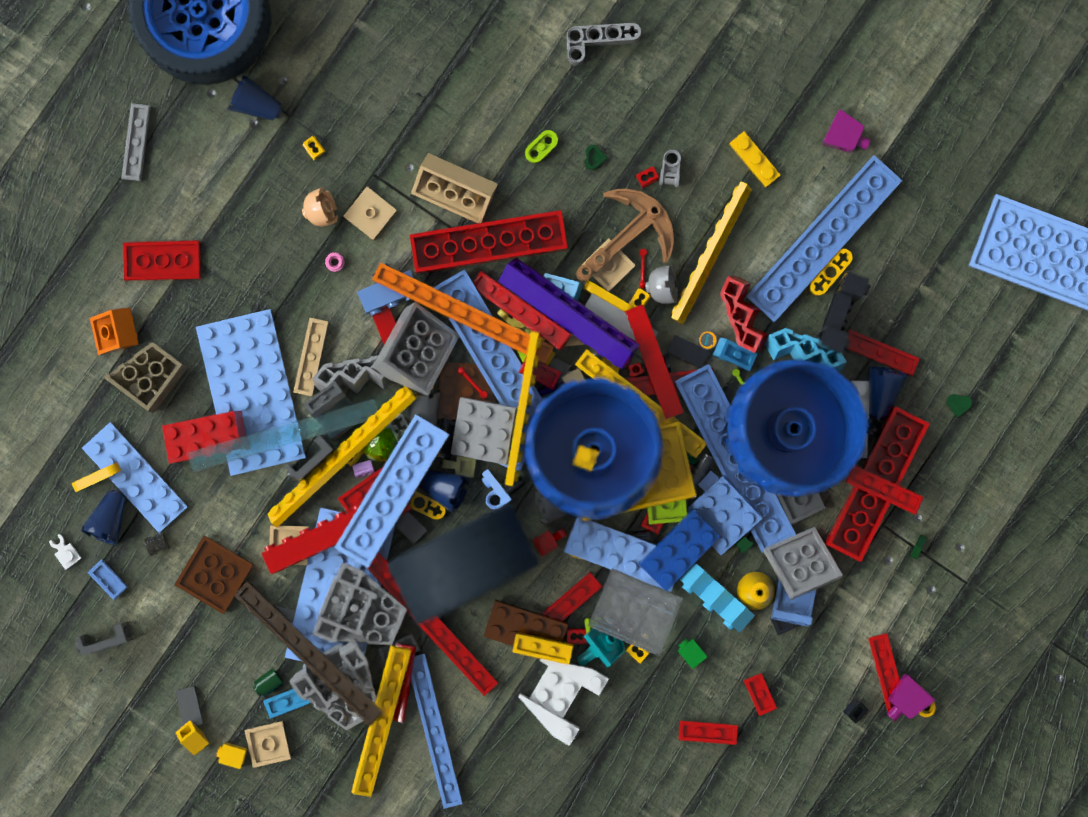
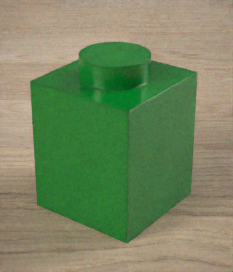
M686 638L678 645L680 648L677 651L692 669L707 658L706 654L692 638L690 640Z

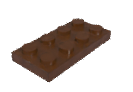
M495 599L483 637L513 647L517 632L563 642L568 623Z

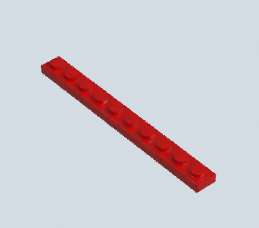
M378 552L369 568H366L407 609L406 612L412 617L411 610L408 609L405 603L406 600L405 598L403 599L400 588H398L395 582V577L392 576L387 566L388 562ZM438 617L418 624L483 696L498 684Z

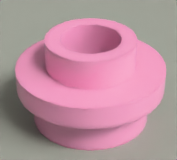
M334 252L326 257L325 264L330 271L337 272L344 267L345 261L341 254ZM338 259V265L333 266L332 260Z

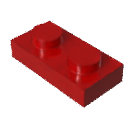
M762 673L743 680L759 716L777 709Z

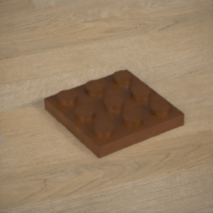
M446 362L440 372V403L437 419L456 420L460 397L496 403L495 395L476 364ZM458 368H465V372L483 391L487 392L486 398L480 397V393L463 375L458 373Z
M203 535L174 585L224 615L233 601L234 595L239 591L254 564Z

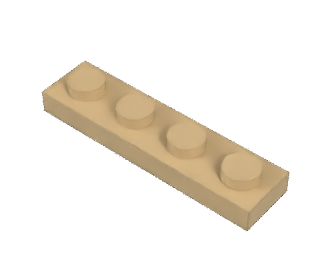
M309 318L293 393L313 397L315 385L312 378L319 370L329 325L328 321Z

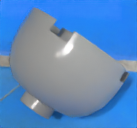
M662 266L656 268L650 274L649 282H646L647 293H651L652 298L658 303L672 304L677 302L678 288H675L674 281L677 280L673 267Z

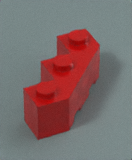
M735 275L728 276L720 295L725 303L731 326L735 331L737 343L753 353L761 352L769 334L753 327L760 309L743 301L751 283Z

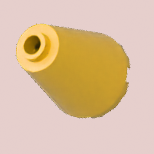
M751 572L743 576L739 581L737 596L746 608L761 610L769 606L773 601L775 586L771 578L766 574ZM761 589V594L757 596L756 591Z

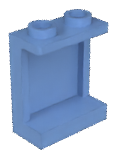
M778 578L771 619L809 627L812 622L811 614L816 590L791 600Z

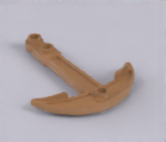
M615 189L603 193L605 198L617 200L627 206L630 203L640 211V214L604 248H600L586 261L585 265H581L577 269V278L581 281L589 280L593 273H597L611 260L612 256L651 225L659 234L658 241L662 249L663 263H667L672 253L674 237L671 221L662 205L641 191ZM656 208L658 213L654 214L651 209ZM596 257H601L602 262H597ZM582 270H588V275H584Z

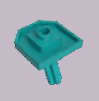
M601 621L584 636L590 646L577 657L579 664L585 666L595 657H600L608 667L625 652L624 639L617 636L612 624Z

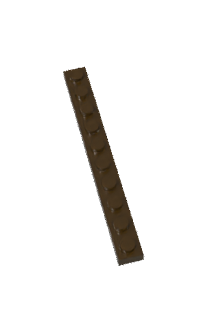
M246 582L234 595L368 726L371 727L384 713L251 583Z

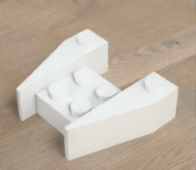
M540 659L541 662L548 665L530 698L521 692L519 698L553 737L570 746L579 731V727L563 718L581 686L600 695L609 678L592 667L573 663L567 665Z

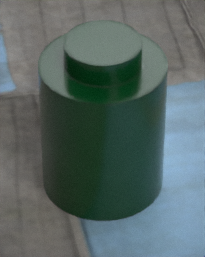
M272 668L254 681L255 686L253 688L259 696L263 695L266 697L284 684L278 672Z

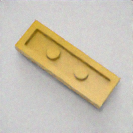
M744 131L729 143L765 188L780 176L779 172Z
M517 632L512 652L569 665L573 645Z

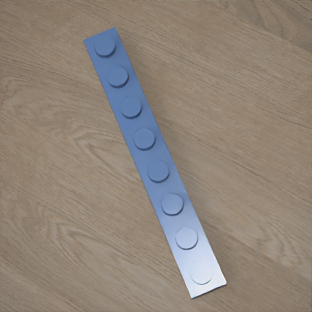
M425 653L420 654L414 658L411 681L443 808L445 809L463 804L426 655Z

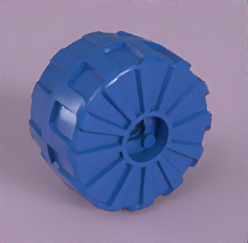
M804 359L781 361L757 371L737 389L732 405L727 408L724 422L728 423V436L725 439V445L728 454L733 455L738 463L739 473L748 482H754L766 492L791 497L812 495L822 492L844 480L856 461L861 460L866 448L864 443L867 427L869 426L868 414L864 410L858 389L852 382L849 383L842 375L837 373L836 368L825 363L816 364ZM791 424H794L797 428L795 434L790 432L789 427Z
M595 377L594 380L580 382L573 380L562 385L559 391L548 399H544L538 406L527 432L526 460L536 487L548 501L562 512L571 516L576 515L599 520L630 510L652 488L662 464L663 439L654 412L651 411L635 390L629 386L625 388L616 383L609 382L607 378ZM579 446L588 449L593 446L599 448L600 452L597 455L592 471L573 465Z

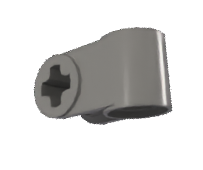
M668 150L664 154L659 185L661 186L669 184L678 187L681 155L677 150ZM669 154L676 155L677 162L670 164L667 161V156Z

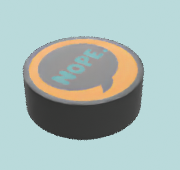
M704 331L698 337V344L705 350H711L717 344V336L712 331Z

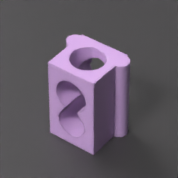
M371 460L352 465L357 479L375 473Z

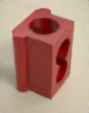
M650 167L635 175L642 189L659 180L654 167ZM649 173L654 174V177L648 178L646 182L641 180L643 176H647Z
M640 362L628 366L630 377L638 376L645 371L641 368Z
M567 629L568 644H587L584 637L583 639L576 638L575 640L570 638V635L573 633L576 635L582 633L585 636L586 629Z

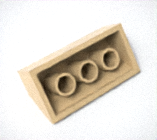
M428 153L420 166L411 194L471 221L482 223L498 184Z

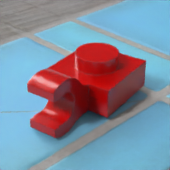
M564 528L554 534H551L548 530L532 541L541 556H544L559 547L556 541L566 536L567 533Z

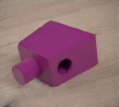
M839 109L822 145L852 153L855 146L866 150L871 140L861 135L864 130V126Z
M904 674L888 698L894 707L887 715L895 722L902 714L908 719H912L929 706L934 699L911 677Z

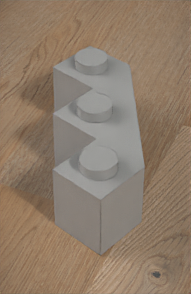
M378 355L370 356L369 359L359 360L358 358L346 360L338 364H324L312 378L315 388L319 391H322L335 381L339 387L344 384L356 393L361 390L368 380H371L383 389L391 380L373 368Z

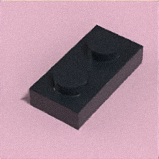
M442 418L439 429L449 434L438 452L437 457L451 459L455 421Z

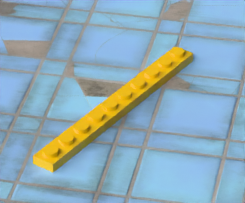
M406 386L398 390L388 402L384 403L374 415L370 416L360 428L356 429L346 441L342 442L332 454L328 455L318 467L314 468L311 474L300 481L297 487L286 494L284 499L276 506L272 507L268 513L271 524L276 528L281 525L416 399L412 390Z

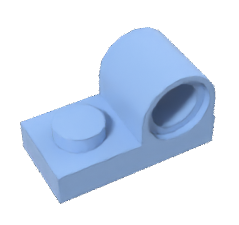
M488 469L482 473L484 476L481 479L487 488L492 487L494 489L486 497L488 507L497 509L512 500ZM492 495L500 497L499 505L493 506L490 503Z

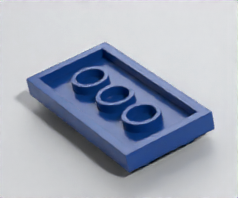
M692 509L640 561L639 566L667 591L717 541L720 535Z

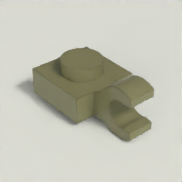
M457 456L456 462L443 460L442 468L455 469V474L474 478L476 459Z

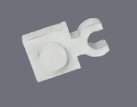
M59 534L57 535L60 539L58 545L53 540H50L49 543L53 548L58 549V552L54 555L65 570L81 560L82 557L73 544L69 543L66 545L65 537Z

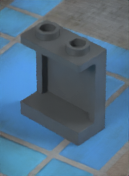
M335 381L304 403L311 416L317 420L332 441L342 436L363 419L360 412Z
M320 435L314 440L321 450L301 469L297 470L292 464L286 466L288 469L286 473L293 481L304 480L311 474L314 468L318 467L328 455L335 451L334 447L324 436Z
M128 621L114 625L117 637L90 644L87 634L76 637L75 646L78 653L81 652V655H86L133 640Z

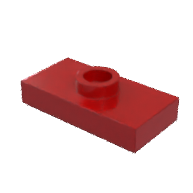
M526 357L518 372L524 375ZM538 361V366L533 368L532 375H536V382L553 390L562 372Z

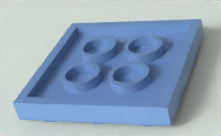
M725 475L687 508V514L693 509L720 535L712 545L720 555L725 553L763 519L760 512Z

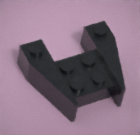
M849 271L844 274L833 293L825 320L818 333V346L839 354L843 353V350L847 351L851 340L848 339L849 334L842 332L848 321L845 320L846 314L851 313L855 302L863 298L864 295H868L871 287L868 284V278Z

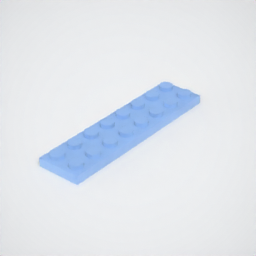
M414 416L336 544V549L369 568L449 434L421 417Z

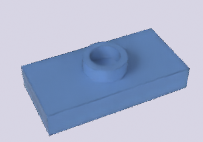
M103 559L87 572L113 600L117 599L129 587Z

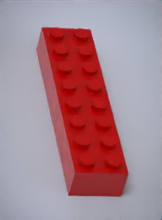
M562 210L409 234L416 275L567 251L568 249Z
M894 406L888 418H886L882 431L876 438L862 469L900 485L930 423ZM853 486L824 544L861 562L890 503Z

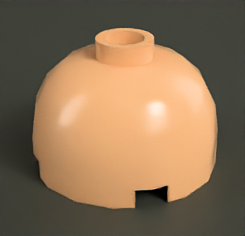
M324 187L310 192L305 197L302 213L305 219H308L313 225L319 227L329 226L336 223L338 215L334 216V210H337L334 198L328 190L324 191Z

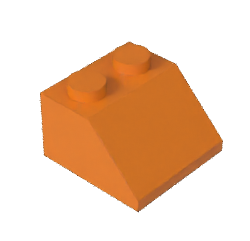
M130 307L109 310L90 318L98 355L138 345Z

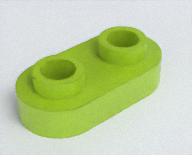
M551 130L543 131L526 148V159L534 164L541 162L557 146L558 137L556 133ZM551 138L552 142L550 144H546L545 139ZM537 151L538 156L532 157L531 153Z

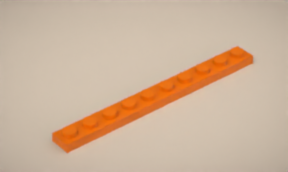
M380 262L372 281L527 355L530 334ZM542 341L541 348L536 350V356H539L538 361L546 364L554 346Z

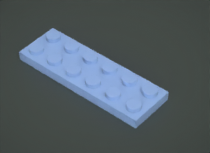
M112 422L106 425L82 447L100 469L118 462L122 471L110 476L109 479L159 533L188 508L186 503Z
M577 516L564 548L565 553L662 588L639 566L640 561L656 544L592 520L583 522L582 517ZM674 584L667 591L671 592Z

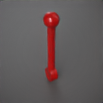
M646 249L639 251L641 256V282L639 287L642 289L646 287Z
M458 368V373L463 375L480 393V397L486 398L487 392L483 391L465 372V368Z

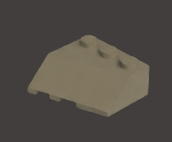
M152 342L126 363H122L116 370L110 374L108 373L103 378L144 409L155 413L188 367Z

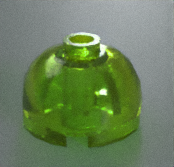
M385 427L361 449L370 460L388 461L391 456L389 455L390 450H393V437L390 429Z

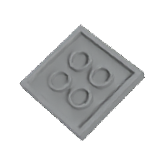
M460 397L451 454L507 465L517 407Z
M815 527L771 545L763 551L791 600L841 579L843 576Z

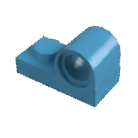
M548 273L544 274V278L579 301L584 286L582 283Z
M720 338L713 356L750 371L757 353H753L728 339Z

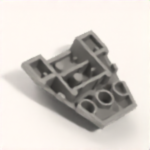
M342 563L331 582L318 613L313 635L330 642L346 641L349 643L365 642L367 644L392 645L407 609L361 569Z
M357 643L337 644L323 652L374 703L376 702L377 698L367 658ZM305 664L303 669L291 678L290 684L300 698L304 701L307 699L314 704V708L318 711L321 709L328 714V718L346 731L363 722Z

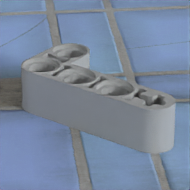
M636 23L571 27L567 31L566 38L568 61L574 66L581 65L585 59V46L636 43L640 39L641 28ZM624 29V38H621L622 30ZM633 29L635 36L631 37V34L625 33H629L630 30ZM615 30L618 32V37L610 38L608 32ZM593 31L599 34V38L596 40H592L589 37V34ZM572 33H578L580 35V39L578 41L571 40L570 35ZM577 51L581 53L582 57L579 60H574L571 54Z

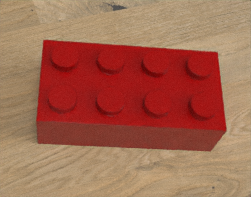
M231 411L162 426L169 464L248 449L242 411Z

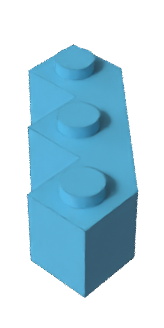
M787 328L770 334L764 344L773 360L791 354L794 360L804 359L805 361L816 362V364H828L836 368L837 373L842 371L846 364L842 353L839 354L818 346V339L805 334L802 336L793 333V330Z
M696 563L679 578L684 583L682 588L689 594L694 592L704 601L703 606L710 612L714 610L725 620L723 624L730 630L735 628L740 633L755 616Z

